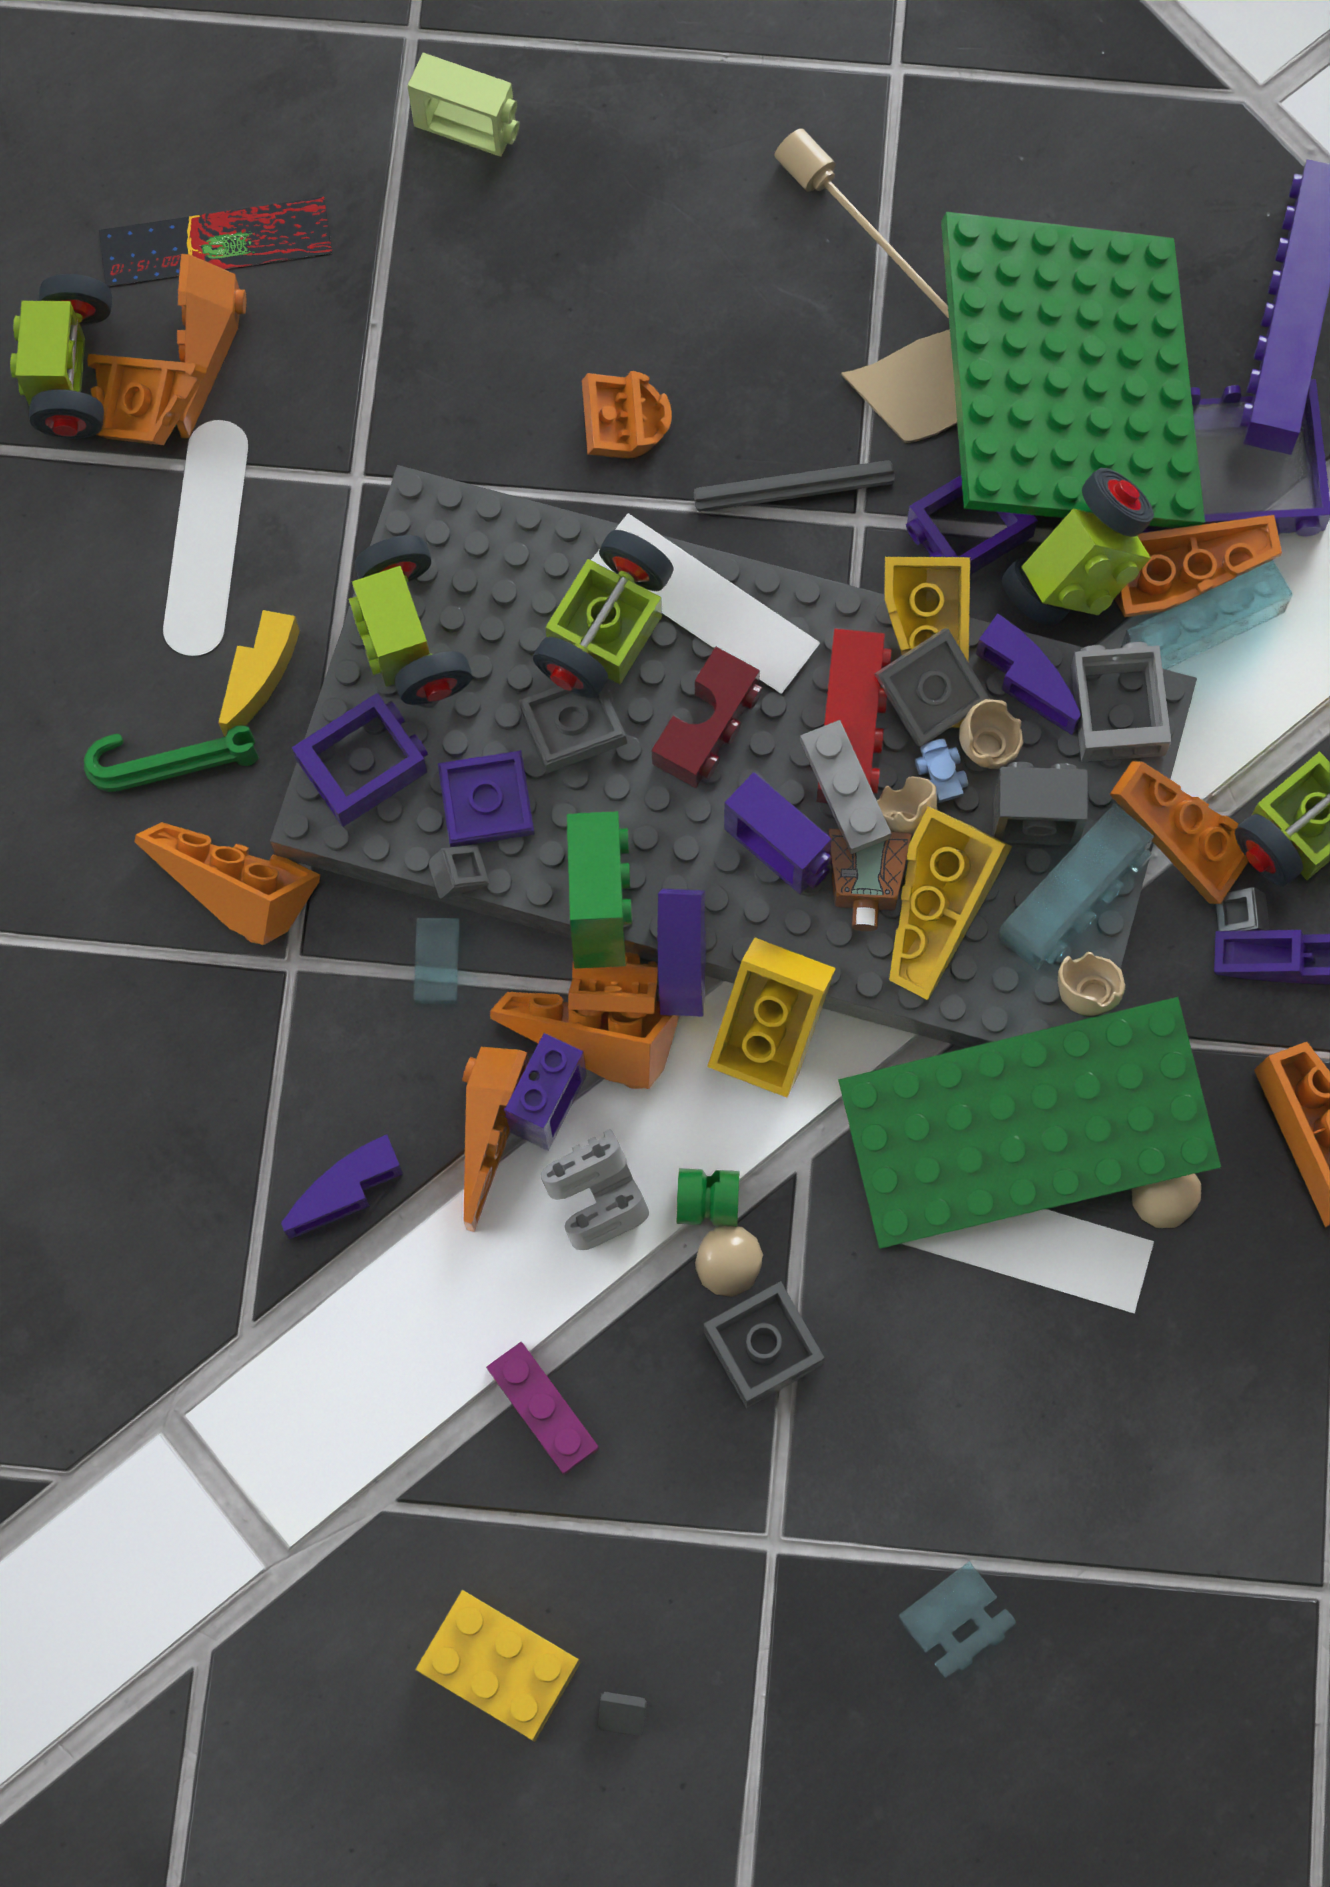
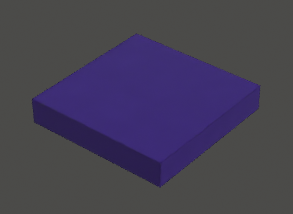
M522 750L437 763L450 847L535 835Z

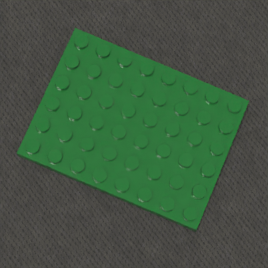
M946 212L941 220L964 509L1065 518L1072 509L1093 513L1083 498L1082 487L1092 473L1100 468H1107L1129 479L1146 496L1154 513L1153 519L1148 526L1183 528L1204 525L1205 516L1174 238Z

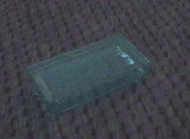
M417 918L414 978L415 1003L457 1004L460 920L458 918Z

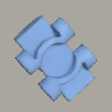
M945 739L934 740L921 746L920 750L923 757L916 758L915 765L919 775L929 773L931 779L929 781L936 786L938 803L963 796L962 788L968 787V779L964 770L959 772L955 770V765L960 763L957 748L948 749Z

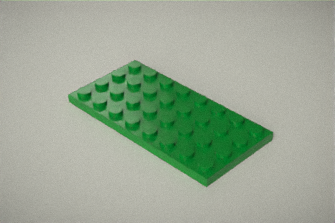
M1178 997L838 1079L879 1249L1221 1167Z

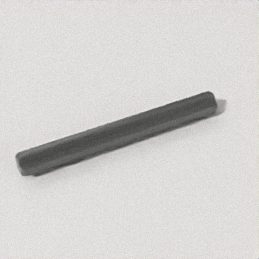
M886 460L699 487L694 489V503L697 511L703 512L890 485L894 483L895 479L894 467L891 461Z

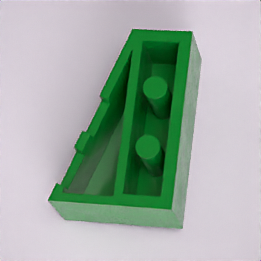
M618 811L567 814L569 905L574 969L626 966L624 925H632L631 898L623 899L622 889H631L630 866L629 863H621V854H629L628 828H619Z

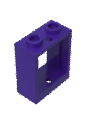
M961 475L909 506L906 523L907 531L917 545L921 543L930 554L929 557H958L929 515L963 495ZM997 512L1007 528L959 556L970 558V575L1034 537L1038 521L1036 517L1028 514Z
M375 693L292 747L297 763L342 827L427 773L424 760L428 756L426 748L416 734L410 737L401 727L405 720L392 701L385 704L378 693ZM378 716L407 758L346 797L318 754Z
M755 772L725 801L724 829L798 894L801 895L808 886L815 889L830 872L827 866L832 858L830 856L832 839Z
M546 1033L543 1034L504 1109L510 1133L549 1151L587 1077L582 1050ZM532 1072H537L535 1080H530L529 1075Z

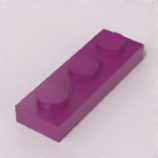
M522 1341L486 1366L490 1375L563 1475L599 1450L596 1442Z

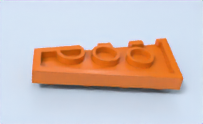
M1132 761L1111 791L1110 796L1208 903L1221 904L1248 863V859L1240 849L1235 837V830L1239 823L1228 816L1220 815L1208 807L1209 804L1199 797H1192L1181 790L1180 785L1146 763Z

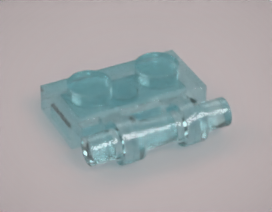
M970 1561L898 1616L925 1653L938 1643L945 1649L947 1654L934 1663L944 1678L948 1677L958 1668L963 1671L973 1663L971 1659L990 1643L993 1646L998 1644L1005 1638L1003 1633L1016 1624V1621L1006 1609L994 1618H990L983 1608L997 1597ZM972 1618L979 1629L959 1643L952 1635V1632Z

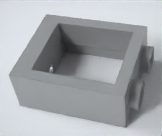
M1133 642L1118 649H1105L1101 645H1092L1075 652L1070 668L1074 700L1081 713L1077 726L1081 762L1166 756L1171 744V734L1160 645L1148 646L1144 642ZM1145 671L1152 727L1092 731L1086 675Z

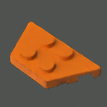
M88 354V367L95 369L97 386L91 388V395L102 403L104 409L103 426L96 435L112 440L164 445L206 375L207 368L196 363Z

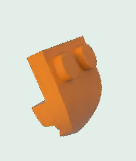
M630 371L626 377L587 373L582 379L588 455L635 458L651 450L668 431L672 419L670 402L665 393L660 395L649 384L650 378L647 375L636 371Z
M625 952L626 966L574 969L573 961L572 982L568 993V1009L578 1010L580 1014L587 1016L601 1015L604 1011L621 1012L622 1016L628 1018H641L647 1014H654L657 1001V963L651 961L648 964H640L638 954Z

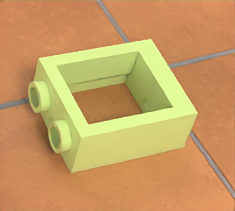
M422 53L407 85L414 127L501 157L507 143L511 145L514 143L519 130V121L515 119L517 101L513 100L512 83Z

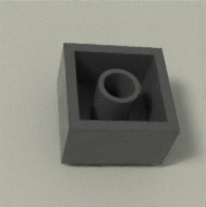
M1013 762L1008 764V767L1001 766L993 794V837L1005 843L1078 846L1088 819V770L1077 769V766L1067 763L1055 764L1051 768H1034V765L1028 762Z
M781 1281L704 1323V1334L746 1409L821 1368L824 1364L825 1358Z

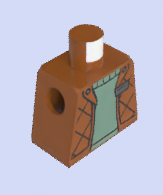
M829 828L828 836L832 839L830 850L832 858L829 864L835 906L839 908H853V929L858 931H875L878 929L879 910H895L907 860L908 846L911 841V833L891 832L890 839L850 854L840 829Z

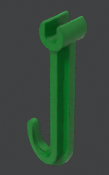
M241 725L231 728L227 732L226 737L103 767L99 764L100 756L124 743L120 734H113L97 740L87 750L84 757V771L88 780L97 789L112 792L234 761L239 765L249 766L254 764L259 759V756L253 746L255 739L249 727Z

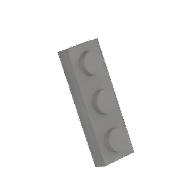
M838 720L800 735L802 747L850 854L890 839L891 831L841 721Z

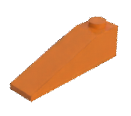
M181 254L178 306H182V322L185 330H177L180 362L196 363L207 368L206 375L177 422L181 438H190L238 330L239 314H245L246 291L239 289L234 273L190 254Z

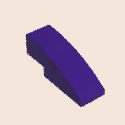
M997 613L980 637L976 655L1006 674L1002 691L1073 735L1077 729L1081 713L1065 681L1042 650L1019 628Z
M662 889L658 893V982L661 1015L704 1016L706 931H704L705 890Z
M1301 930L1216 931L1214 973L1216 975L1262 981L1330 984V934L1304 935Z
M387 1134L361 1146L338 1161L307 1189L281 1223L289 1239L369 1207L364 1190L403 1175Z

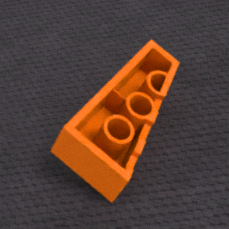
M1304 1042L1269 1055L1254 1071L1325 1227L1330 1226V1071L1308 1042Z

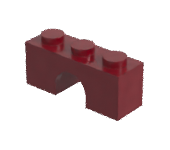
M716 646L695 679V696L708 702L713 707L714 714L710 719L700 724H689L672 716L651 750L652 764L694 788H697L703 777L710 779L720 761V757L717 756L724 742L729 745L733 742L742 722L738 721L745 708L753 709L762 693L763 687L759 686L760 670Z

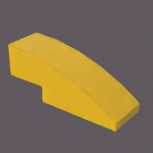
M263 610L254 648L237 646L218 722L224 737H226L227 732L231 728L241 725L246 726L268 701L282 679L293 655L300 632L295 616Z

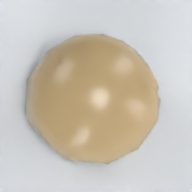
M985 699L969 710L960 725L959 741L966 755L980 767L989 769L1004 767L1018 756L1023 745L1021 720L1014 718L1007 711L1006 702Z
M912 776L906 779L904 787L900 790H892L889 786L884 788L877 803L890 831L911 833V836H913L927 807L930 806L937 810L936 786L931 781Z
M1086 952L1084 956L1075 960L1067 956L1058 970V987L1061 999L1070 1010L1080 1015L1095 1016L1116 1008L1123 998L1125 982L1122 970L1110 959L1094 956L1091 952Z
M1196 1174L1132 1188L1133 1207L1142 1220L1156 1228H1174L1181 1225L1194 1213L1201 1201V1182Z
M718 1226L706 1234L698 1248L695 1261L696 1271L702 1285L716 1295L733 1297L749 1290L754 1285L761 1270L763 1253L757 1238L743 1227Z

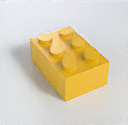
M754 938L741 961L707 1067L788 1098L801 1071L836 968Z
M462 1590L415 1670L535 1742L581 1662L576 1657Z

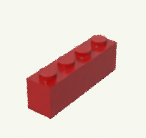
M834 628L824 726L838 720L841 721L872 792L877 794L880 768H872L873 753L881 754L884 728H876L877 713L885 714L887 695L883 688H880V683L874 674L890 664L892 649L884 648L885 633ZM818 782L816 802L827 803Z

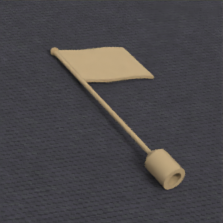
M798 129L786 137L774 155L781 165L807 192L814 189L821 191L826 188L949 318L948 305L834 186L832 180L835 177L833 170L836 163L804 129ZM950 329L918 339L874 364L853 371L841 372V375L904 443L917 442L938 435L957 424Z

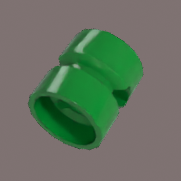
M679 1168L676 1224L701 1225L704 1219H710L713 1226L737 1227L740 1171L715 1170L711 1176H707L703 1169Z

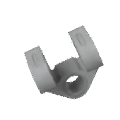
M611 1129L603 1132L604 1137L599 1140L596 1137L588 1139V1145L582 1148L580 1144L572 1147V1153L553 1161L541 1173V1180L552 1199H566L590 1188L596 1201L595 1204L573 1214L564 1225L566 1234L576 1250H589L639 1226L649 1216L648 1206L632 1177L625 1155Z

